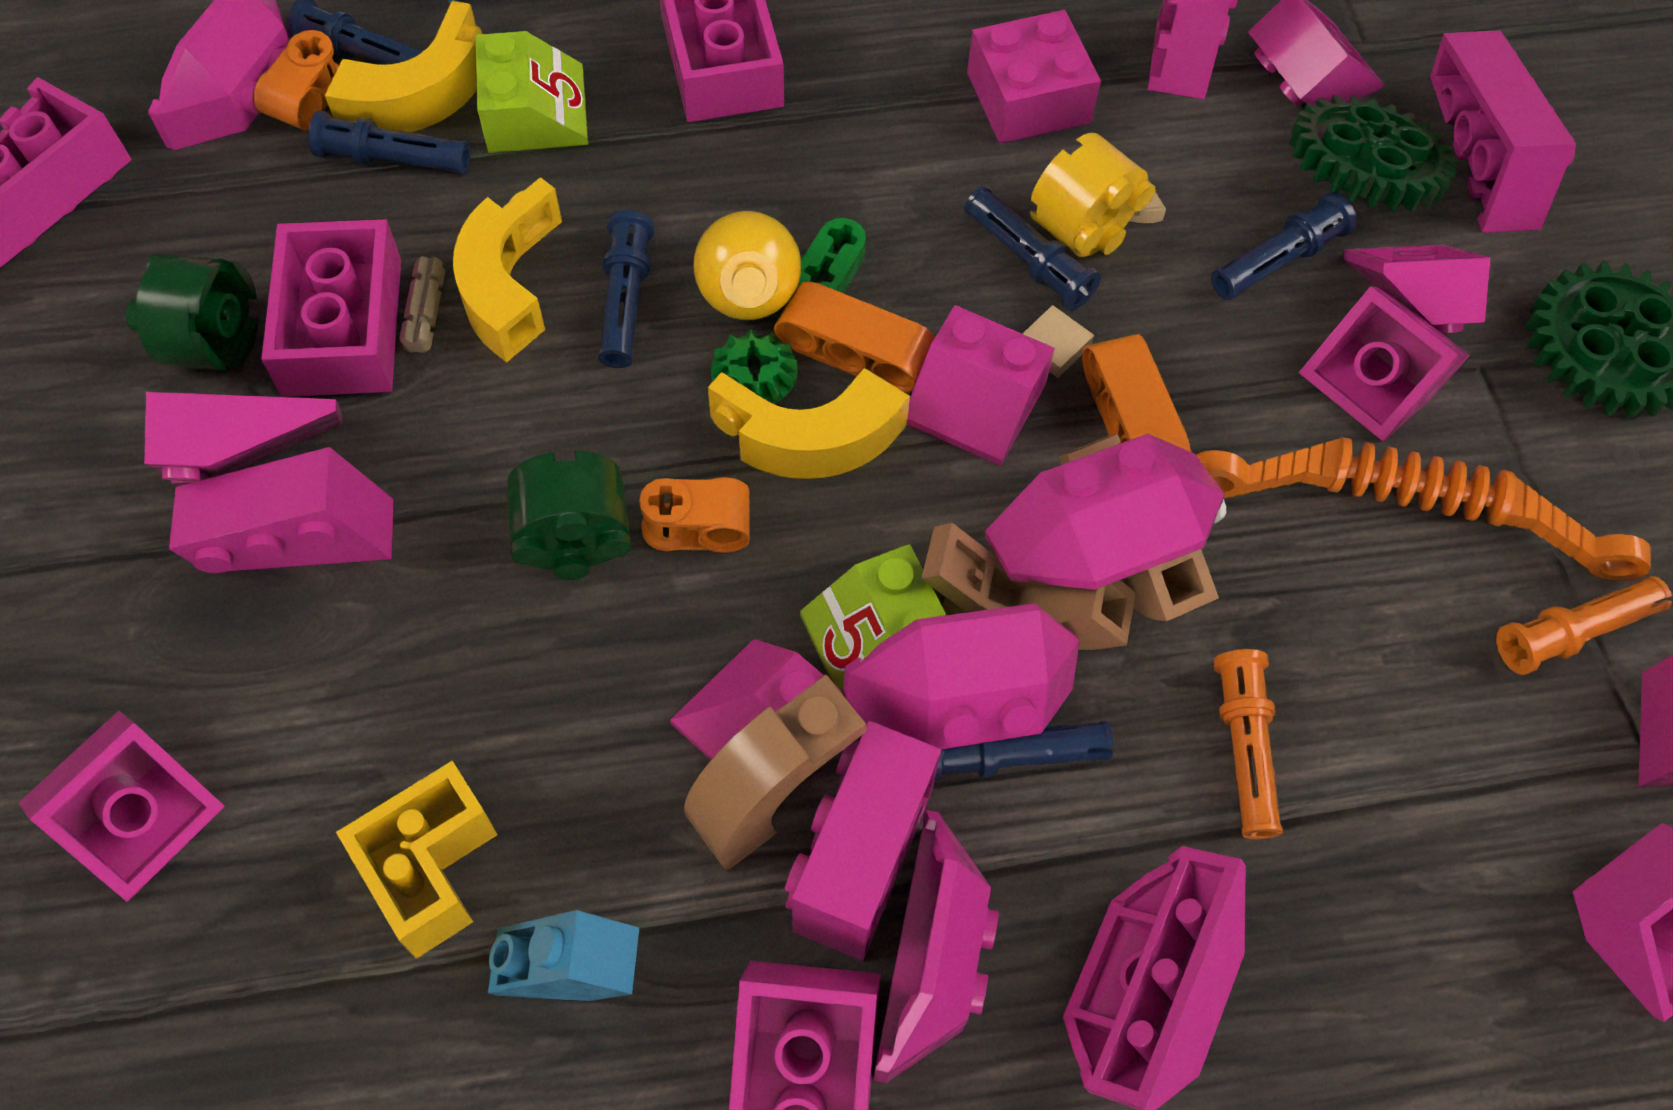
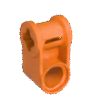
M307 30L296 34L290 39L284 51L270 69L261 75L256 83L253 101L258 112L301 130H309L315 112L323 111L328 105L325 94L339 67L332 58L334 47L330 38L321 31Z
M726 477L711 480L662 478L650 482L641 491L639 505L643 515L641 523L643 538L648 545L656 550L666 552L673 550H710L728 553L741 550L749 544L750 491L748 486L740 480ZM664 493L669 494L670 503L664 504ZM663 527H669L668 537L663 535Z

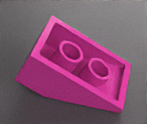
M146 392L144 464L162 473V479L171 480V484L185 485L208 479V475L220 476L234 472L341 425L342 412L336 399Z
M751 960L739 981L729 1110H869L881 974Z

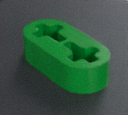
M835 218L828 221L821 228L801 260V275L798 286L803 282L817 283L826 271L828 272V282L822 281L819 284L844 293L865 256L866 235L863 227L856 221L848 218ZM843 241H849L851 243H845L837 255L833 254L834 245L839 246L840 244H842Z

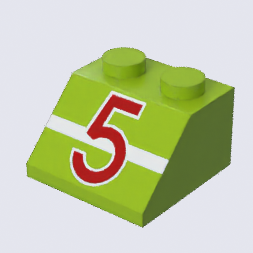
M527 31L476 35L477 109L488 153L588 145L582 63Z
M910 544L855 564L800 611V616L830 680L842 690V695H844L846 665L859 657L864 659L881 642L916 619L946 615L933 588L921 579L923 568Z

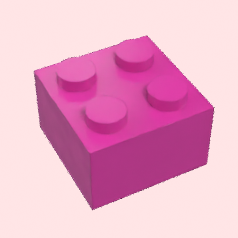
M1066 10L972 30L967 74L999 144L1092 122L1101 80Z

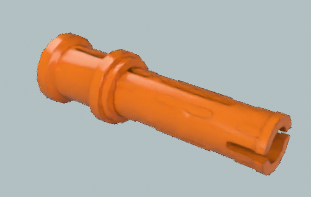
M1650 576L1626 588L1616 590L1572 609L1552 606L1541 611L1538 619L1523 625L1511 622L1500 627L1496 638L1498 651L1505 664L1517 674L1526 675L1537 670L1542 661L1555 656L1566 659L1578 654L1585 642L1592 638L1607 634L1650 615L1669 610L1672 601L1666 599L1659 603L1655 602L1671 597V591L1662 579Z
M1255 649L1228 651L1215 657L1213 663L1214 671L1221 674L1224 704L1219 707L1220 719L1224 721V725L1231 728L1236 769L1235 776L1243 825L1241 829L1242 836L1247 839L1278 837L1283 834V828L1280 825L1275 771L1268 724L1273 721V716L1275 715V705L1271 700L1267 699L1264 670L1269 666L1268 655L1263 651ZM1243 680H1244V683H1245V691H1246L1245 694H1244V690H1243ZM1253 754H1254V760H1255V768H1256V776H1257V784H1258V792H1259V796H1258V797L1256 796V788H1255V780H1254V772H1253V764H1252V755H1253Z

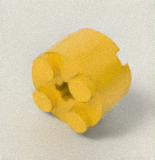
M1087 133L1076 139L1082 144L1080 148L1071 155L1063 149L1044 170L1031 196V201L1037 205V211H1030L1033 220L1056 239L1067 245L1079 257L1090 256L1099 250L1105 255L1115 251L1125 238L1126 230L1124 227L1135 212L1142 210L1150 202L1155 193V186L1148 181V174L1144 169L1098 133Z

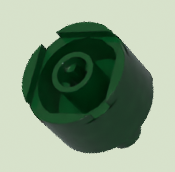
M154 254L148 260L147 270L140 282L137 298L131 299L127 305V325L132 331L139 333L142 345L148 355L160 364L210 370H227L226 367L228 366L238 367L244 363L250 354L257 334L258 317L249 316L248 299L257 300L256 288L249 272L239 262L215 258Z
M574 451L575 460L555 462L554 452L541 454L520 463L509 473L506 498L511 557L514 562L528 564L541 569L554 570V575L558 579L575 580L588 575L589 567L624 556L630 552L631 540L621 471L613 460L597 453Z

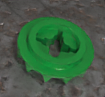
M750 329L746 336L736 338L729 335L727 343L722 348H715L711 376L712 381H714L722 372L766 401L775 404L787 396L794 387L798 373L797 360H795L790 343L783 344L778 341L773 331L767 336L756 335ZM750 356L759 358V363L762 365L758 374V381H753V375L750 374L748 367H746L748 359H751Z

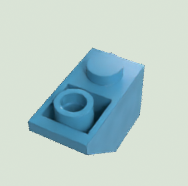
M575 910L497 928L496 941L491 948L489 956L491 974L488 993L497 996L594 1001L630 995L633 990L639 927Z

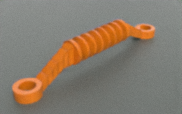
M1346 437L1326 442L1325 445L1321 443L1311 446L1310 449L1307 447L1295 453L1290 452L1280 457L1276 456L1265 460V462L1262 460L1251 465L1247 464L1240 456L1227 451L1212 450L1196 454L1197 458L1224 492V498L1245 495L1254 491L1259 492L1268 488L1273 489L1301 481L1306 484H1316V486L1327 488L1328 491L1338 493L1346 479L1351 478L1352 495L1355 497H1361L1369 483H1374V499L1376 501L1384 502L1392 487L1396 488L1397 505L1406 507L1415 492H1418L1420 510L1428 512L1434 506L1437 498L1441 497V511L1446 516H1452L1462 501L1464 517L1470 521L1476 520L1483 507L1486 506V520L1488 524L1495 526L1504 524L1513 527L1515 525L1518 528L1530 529L1541 539L1544 538L1555 548L1558 547L1569 557L1572 556L1595 577L1612 581H1630L1644 577L1651 570V546L1647 541L1633 535L1624 534L1595 537L1593 533L1585 527H1581L1570 516L1567 517V514L1558 507L1552 506L1553 504L1542 495L1538 496L1539 493L1525 485L1511 471L1501 470L1498 472L1491 485L1490 471L1486 466L1478 465L1471 474L1470 479L1467 480V466L1465 462L1456 460L1450 467L1447 475H1444L1443 458L1433 456L1423 471L1421 470L1420 453L1411 451L1408 453L1402 466H1399L1397 448L1388 446L1381 459L1375 461L1374 443L1365 442L1357 457H1355L1352 451V440Z

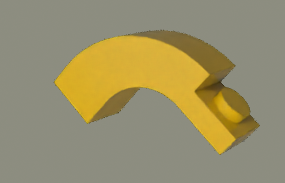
M451 1L431 45L412 59L388 65L342 59L325 94L333 118L355 122L362 117L369 118L377 124L378 128L411 133L435 125L458 111L477 90L476 35L482 34V31L475 24L471 4Z
M541 177L524 191L516 193L503 208L488 197L483 200L463 224L454 248L453 270L468 320L481 341L506 363L545 331L538 298L510 276L517 260L562 223L556 190Z
M865 368L835 400L817 408L804 410L787 409L774 405L722 372L708 386L710 416L718 428L730 436L739 435L741 461L756 469L781 477L816 479L852 471L875 459L885 451L907 426L910 396Z

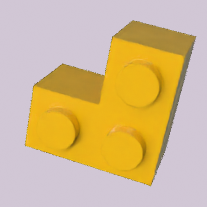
M453 761L336 832L398 940L416 959L473 923L472 918L444 874L443 869L498 834Z

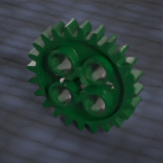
M1333 95L1330 102L1318 98L1315 105L1306 104L1304 111H1300L1289 141V145L1294 146L1292 157L1303 159L1300 168L1302 170L1316 171L1312 180L1315 182L1329 181L1332 183L1329 190L1332 193L1341 190L1349 192L1348 198L1351 202L1362 197L1366 198L1371 208H1375L1378 202H1384L1391 211L1395 212L1400 203L1408 210L1415 211L1418 203L1429 208L1433 200L1440 202L1457 173V170L1454 168L1458 163V159L1451 157L1454 150L1453 147L1441 144L1444 136L1442 134L1428 133L1431 124H1416L1412 121L1414 118L1413 113L1400 115L1396 113V106L1393 104L1384 109L1379 107L1375 99L1371 98L1369 103L1366 104L1362 103L1354 95H1351L1349 102H1345L1339 96Z
M1602 261L1595 272L1586 263H1581L1575 273L1567 269L1563 270L1556 281L1550 280L1529 310L1533 315L1526 323L1525 329L1534 333L1526 344L1527 347L1541 350L1533 361L1534 364L1537 366L1550 365L1552 367V372L1546 378L1548 383L1559 380L1567 383L1563 392L1564 397H1570L1576 392L1583 394V408L1589 409L1596 401L1603 402L1606 416L1611 417L1618 407L1622 406L1629 419H1634L1642 409L1651 417L1656 416L1664 406L1672 410L1673 298L1667 294L1670 290L1671 282L1665 281L1658 286L1651 284L1652 276L1649 270L1642 273L1639 278L1634 277L1627 263L1623 264L1618 273H1613L1607 261Z

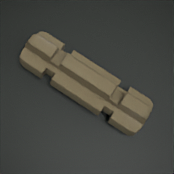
M421 256L414 262L412 276L416 279L410 282L404 318L408 320L402 323L399 337L400 342L403 344V349L409 353L418 352L424 354L429 351L432 345L434 333L430 332V330L436 324L442 293L438 289L443 286L445 269L442 267L443 263L437 257L427 258Z

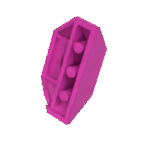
M214 0L176 45L162 78L159 99H153L148 111L167 148L178 150L245 131L260 113L255 108L253 101L256 83L261 75L270 69L290 41L276 0Z
M1145 434L1039 473L985 530V539L1011 581L1028 582L1029 579L1050 585L1095 590L1203 549L1215 522L1218 510H1220L1223 503L1224 492L1194 453L1153 435Z
M1035 603L916 619L881 642L864 659L859 657L845 666L843 696L866 723V726L868 721H871L940 749L1041 734L1073 690L1080 640L1075 633L1065 628Z
M926 810L873 1076V1081L885 1084L961 1033L969 1019V1013L981 1015L986 995L988 975L978 973L977 967L980 949L992 950L999 911L988 909L990 885L939 812Z
M1181 846L1168 856L1169 862L1146 873L1111 901L1063 1015L1072 1049L1081 1070L1084 1088L1089 1093L1137 1110H1157L1200 1075L1245 954L1246 865L1242 859Z

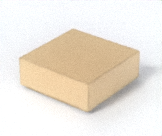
M1054 305L1023 333L1055 348L1049 372L1057 378L1082 355L1084 346L1092 344L1094 334Z

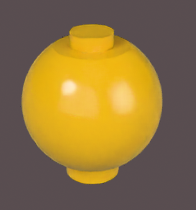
M739 211L727 214L716 220L703 233L695 250L694 275L701 294L714 309L734 319L756 320L774 314L791 299L800 280L801 257L793 236L779 221L760 212Z

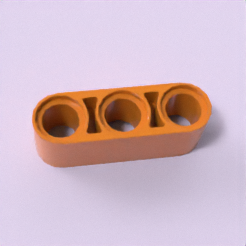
M814 282L799 284L774 326L775 335L783 344L790 343L793 351L856 377L865 368L906 394L913 392L929 348L935 339L933 333L916 322Z
M1134 334L1085 345L1082 352L1084 375L1108 434H1118L1121 443L1150 434L1191 452L1187 434L1144 338L1140 334Z

